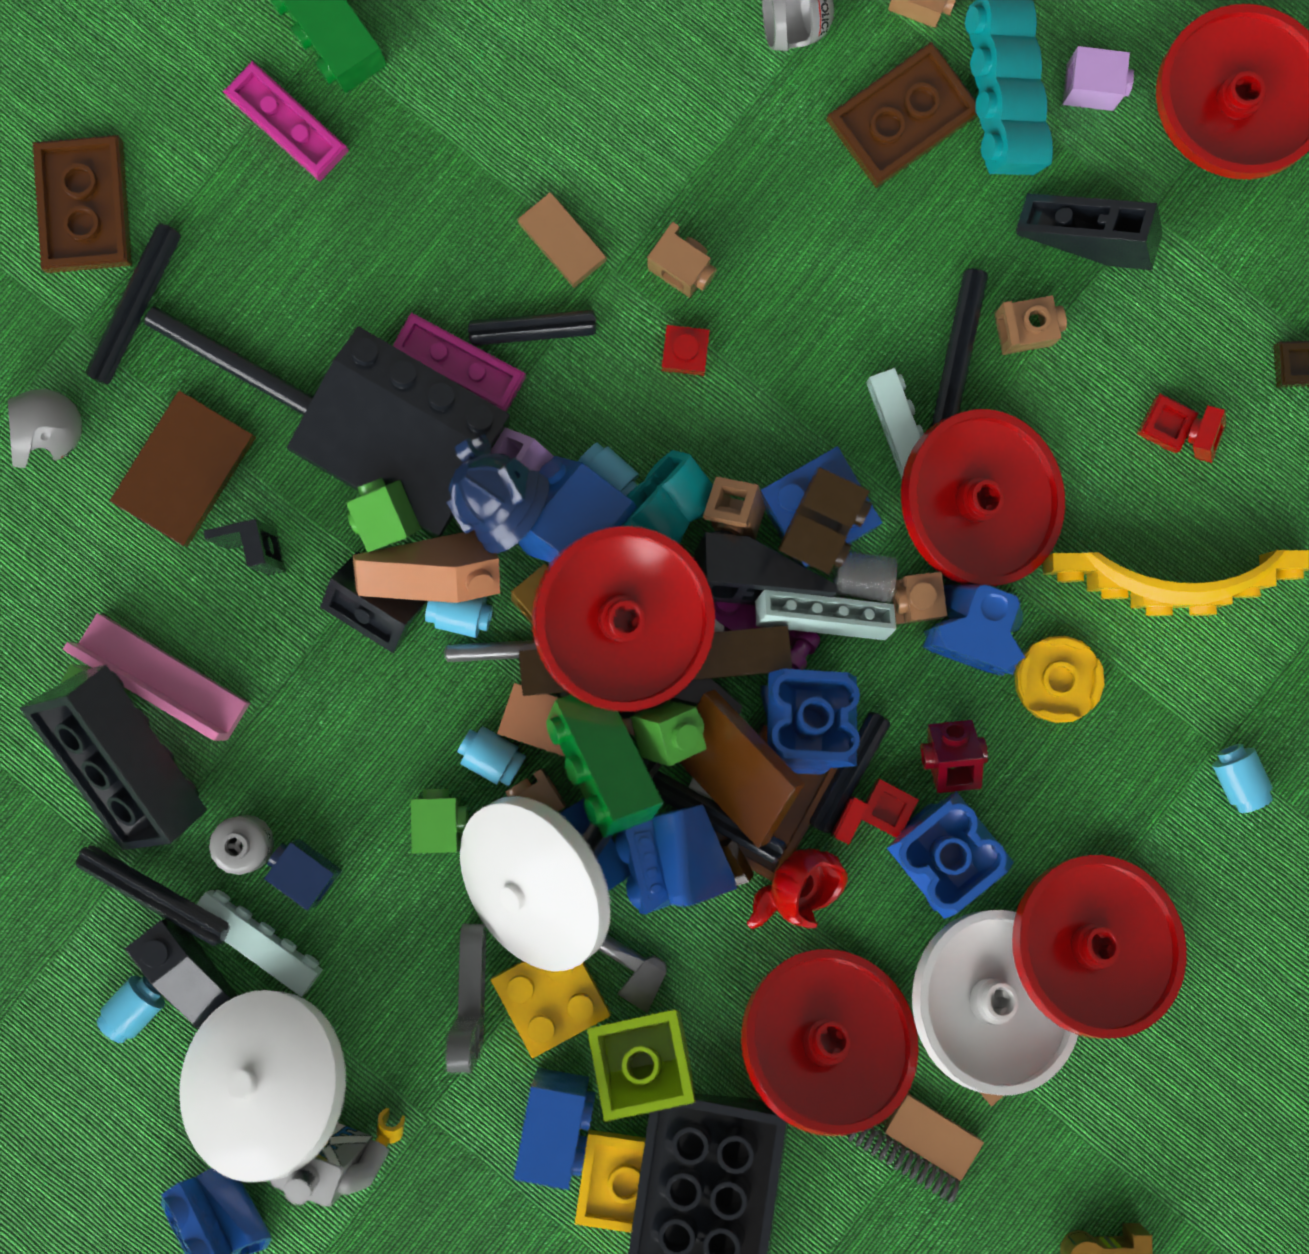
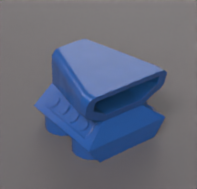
M943 585L949 620L938 623L932 629L924 631L926 639L923 648L987 673L1004 676V674L1014 675L1017 663L1025 658L1011 635V632L1020 629L1023 620L1019 599L1013 594L988 585Z
M781 669L769 672L768 686L760 685V695L768 721L767 744L798 774H824L830 768L857 766V749L860 743L859 732L857 731V704L860 698L857 678L847 672Z
M957 791L938 804L931 803L908 820L905 828L900 832L901 834L887 847L889 852L923 892L929 906L934 912L938 911L944 919L961 911L1006 874L1014 863L1005 852L1003 846L996 841Z
M703 804L655 814L652 820L618 832L616 835L617 853L621 860L628 864L630 872L626 884L627 895L632 905L639 909L640 914H648L670 905H695L737 889L734 874Z
M213 1168L196 1177L178 1182L161 1194V1206L184 1254H253L267 1249L271 1242L272 1236L242 1181L226 1177Z

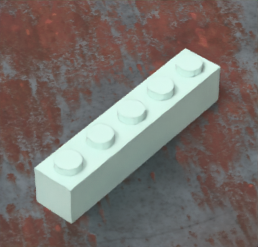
M893 368L870 376L866 384L902 479L907 459L924 432L920 425H916L913 418L915 408L912 401L906 399L903 391L906 389L904 378L901 374L897 375L896 369Z
M764 590L755 601L756 626L759 627L788 625V630L886 640L896 630L894 604L774 590Z
M220 890L205 892L197 905L228 922L230 930L224 940L226 943L302 997L308 992L323 971L318 966L320 963L314 957L308 954L302 955L296 950L297 946L292 941L277 937L273 934L275 930L270 925L255 921L251 918L252 913L242 906L237 908L229 902L230 897Z

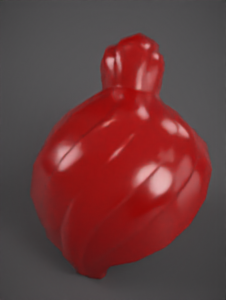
M812 848L797 850L777 869L772 885H765L755 893L753 913L749 920L746 921V924L751 929L760 927L778 911L786 921L793 925L804 928H817L818 923L814 918L813 911L827 907L837 900L847 885L848 873L842 866L839 858L830 852Z

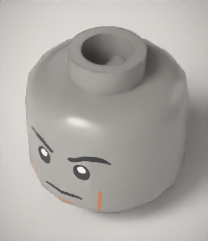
M241 815L228 818L217 825L211 835L209 844L211 858L220 869L227 873L236 875L249 873L267 863L273 853L274 839L272 831L266 822L256 816Z

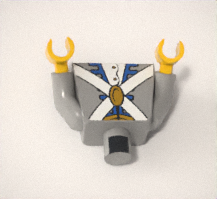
M390 1108L382 1110L378 1116V1137L375 1141L372 1140L373 1136L337 1123L331 1137L314 1159L300 1170L286 1177L270 1180L271 1185L283 1190L287 1200L297 1205L304 1204L309 1200L322 1206H332L342 1194L349 1195L366 1189L372 1184L390 1151L387 1148L388 1144L396 1143L402 1138L405 1116L401 1117L400 1123L397 1126L388 1127L386 1123L389 1118Z

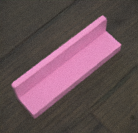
M97 613L79 643L66 642L62 649L92 668L107 665L110 671L114 672L122 680L126 689L213 741H228L250 705V702L103 614Z

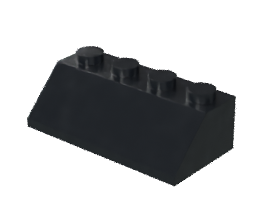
M107 665L82 671L19 708L122 850L171 844L207 811V808L199 798V792L195 785L184 777L175 764L172 752L158 740L149 727L150 723L147 716L135 707L124 691L122 680L118 675L110 671Z

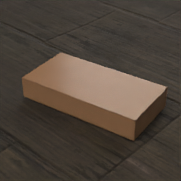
M551 192L517 219L522 229L573 288L606 262V256Z
M907 1093L900 1106L891 1114L882 1129L885 1134L960 1181L984 1144L981 1138Z

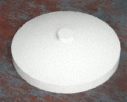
M509 796L500 798L477 811L466 824L462 834L460 865L469 898L486 928L510 953L539 969L565 971L580 965L601 947L606 938L610 923V900L607 885L601 868L588 844L564 817L536 800Z
M986 910L969 913L944 926L924 950L915 972L912 990V1008L917 1032L933 1062L944 1074L958 1084L973 1091L994 1095L1021 1094L1046 1083L1065 1064L1078 1038L1077 1034L1063 1029L1047 1018L1025 991L1013 956L1012 933L1016 912L1006 910Z
M268 990L247 992L219 1006L209 1015L195 1034L185 1056L180 1078V1108L184 1127L200 1157L210 1167L224 1176L245 1182L268 1181L286 1177L300 1170L314 1159L331 1137L344 1102L346 1072L343 1052L338 1037L321 1011L307 1000L287 992Z

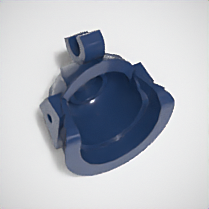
M481 435L473 441L471 438L466 439L455 446L456 454L463 463L455 470V474L451 479L448 489L451 498L446 503L465 534L474 530L477 539L482 543L486 551L489 553H501L516 545L536 523L546 503L549 481L539 472L529 470L515 457L510 458L502 453L490 454L491 445L485 435Z

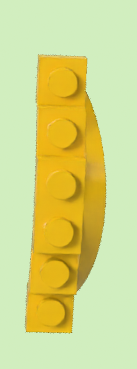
M1276 550L1259 555V566L1225 580L1203 583H1182L1151 578L1128 570L1107 559L1099 552L1052 553L1043 562V575H1057V582L1070 583L1083 582L1084 574H1086L1087 592H1101V599L1129 598L1128 591H1130L1131 608H1145L1146 616L1173 615V608H1189L1190 616L1217 615V607L1232 605L1233 598L1261 597V589L1277 586L1276 580L1304 579V572L1309 571V550Z

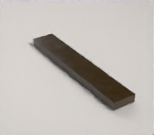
M788 625L714 632L707 658L693 680L764 674L781 669H792ZM537 649L519 651L523 696L567 692L547 671Z

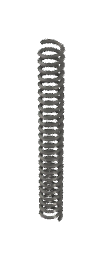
M871 1127L861 1132L856 1140V1147L861 1145L866 1133L871 1129L870 1137L863 1146L864 1151L870 1148L874 1137L879 1134L878 1141L871 1150V1156L876 1155L881 1143L887 1139L886 1145L879 1154V1161L885 1158L889 1147L894 1143V1148L886 1160L887 1166L891 1165L897 1151L902 1148L901 1155L894 1164V1170L900 1168L904 1157L910 1153L909 1159L901 1170L902 1175L908 1172L912 1161L917 1158V1163L909 1174L910 1180L916 1177L920 1165L925 1162L924 1169L917 1178V1185L924 1181L928 1170L932 1167V1173L924 1184L925 1190L931 1187L938 1172H940V1177L932 1188L933 1194L939 1191L943 1179L948 1177V1181L940 1192V1199L946 1197L951 1184L955 1181V1187L950 1192L947 1201L950 1204L955 1200L959 1190L958 1179L952 1178L948 1173H944L941 1168L936 1169V1165L933 1163L929 1164L928 1160L925 1158L921 1159L920 1155H913L912 1150H906L902 1144L898 1145L895 1139L890 1141V1136H883L881 1130L875 1131V1128ZM856 1133L849 1134V1142L853 1141Z

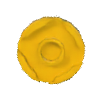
M1069 636L1046 637L1030 645L1023 653L1025 658L1018 662L1014 673L1015 691L1022 705L1035 717L1051 723L1073 722L1086 715L1100 701L1105 682L1104 669L1099 658H1096L1095 654L1090 650L1091 648L1083 641Z

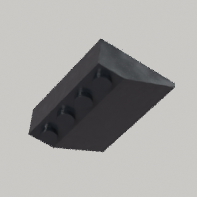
M358 326L334 358L293 434L287 449L357 491V487L379 478H383L385 485L400 480L421 529L438 538L441 537L454 517L446 503L451 498L448 489L455 470L463 463L456 454L455 446L466 439L471 438L473 441L477 437L485 435L492 449L504 428H509L510 414Z
M694 1093L695 1103L649 1112L628 1254H770L789 1123L774 1113L762 1100Z

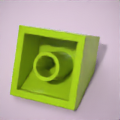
M675 1009L587 1028L604 1122L695 1103L690 1057L680 1011Z

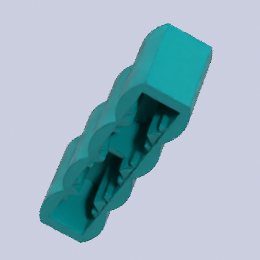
M975 0L969 6L966 13L965 28L974 47L970 60V69L979 89L975 108L984 130L981 155L985 160L989 174L1035 175L1052 163L1053 143L1049 126L1046 123L1047 96L1041 81L1042 57L1038 41L1035 38L1037 20L1033 0Z
M672 450L654 465L642 483L628 493L627 497L635 503L637 508L622 526L653 530L679 544L689 523L703 517L713 484L690 454Z

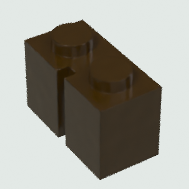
M817 467L778 547L779 551L830 574L833 566L841 568L852 546L851 543L846 541L847 535L853 524L858 527L862 526L871 508L872 502L866 500L869 490L821 467Z

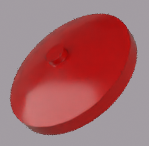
M1234 4L1219 7L1192 21L1179 34L1166 52L1161 62L1156 82V102L1159 117L1164 130L1176 148L1202 169L1233 179H1258L1271 176L1287 169L1300 160L1309 151V30L1297 20L1281 11L1256 4Z
M975 409L945 418L933 425L921 436L913 447L904 468L901 483V506L904 522L911 540L922 557L936 571L942 572V575L961 584L998 586L1026 577L1047 559L1062 529L1065 514V491L1057 461L1046 442L1035 430L1010 414L990 409Z
M619 526L593 531L566 546L545 570L536 590L532 610V629L536 648L543 664L554 680L564 690L579 700L613 711L647 709L669 700L682 691L694 679L704 664L711 648L715 628V609L711 589L703 571L694 558L682 546L667 536L653 530L632 526Z
M1087 855L1065 860L1053 865L1038 876L1028 887L1018 906L1012 933L1015 966L1021 983L1030 999L1047 1018L1058 1026L1074 1034L1089 1038H1122L1149 1028L1172 1006L1182 986L1186 969L1187 949L1184 929L1179 914L1168 894L1153 877L1141 868L1123 859L1105 855Z
M816 949L794 955L774 967L762 978L751 994L743 1016L741 1045L745 1067L750 1080L768 1107L780 1118L800 1130L822 1136H843L874 1127L889 1117L900 1106L912 1085L918 1064L919 1050L917 1029L910 1007L902 992L890 977L879 967L858 955L834 949Z

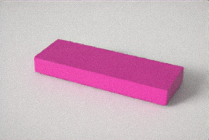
M253 61L223 91L233 104L319 182L349 152L347 147Z
M413 313L409 315L393 344V347L505 412L508 411L526 378L524 372Z

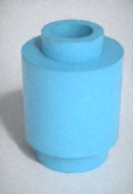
M596 442L578 460V462L585 464L625 496L638 486L635 481L639 474L609 446L603 448Z
M487 597L460 603L428 601L425 621L434 623L436 629L477 638L480 630H488L493 606L486 604Z
M484 726L480 728L478 733L470 729L457 751L464 756L460 763L462 766L496 785L500 781L508 787L526 758V755L517 751L519 746Z
M1235 744L1217 753L1219 759L1212 764V767L1229 803L1236 805L1239 813L1258 810L1273 801L1270 793L1273 789L1272 784L1255 748L1244 749L1243 744Z
M131 976L101 1008V1015L97 1019V1025L101 1032L110 1040L116 1043H124L128 1038H135L164 1007V998L145 976Z

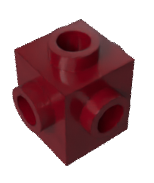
M973 720L928 724L927 743H921L920 745L921 761L924 770L931 769L937 793L982 789L983 766L988 761V750L985 738L977 736Z

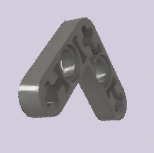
M462 923L458 1017L449 1029L447 1037V1073H472L482 1055L485 1018V924Z

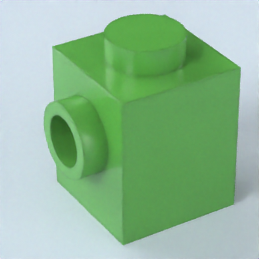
M383 478L376 479L357 487L360 496L346 502L349 509L348 520L350 526L357 535H360L367 553L404 539L421 529L400 480L385 485Z
M667 700L659 705L630 715L640 757L671 766L706 750L703 737L704 723L697 712V708L694 706Z
M449 788L423 789V797L411 799L412 853H448L460 850L462 833L469 821L468 806H461V796L449 797Z

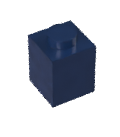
M299 839L290 842L288 846L282 843L274 851L267 862L271 870L264 879L308 911L317 906L342 872V869Z

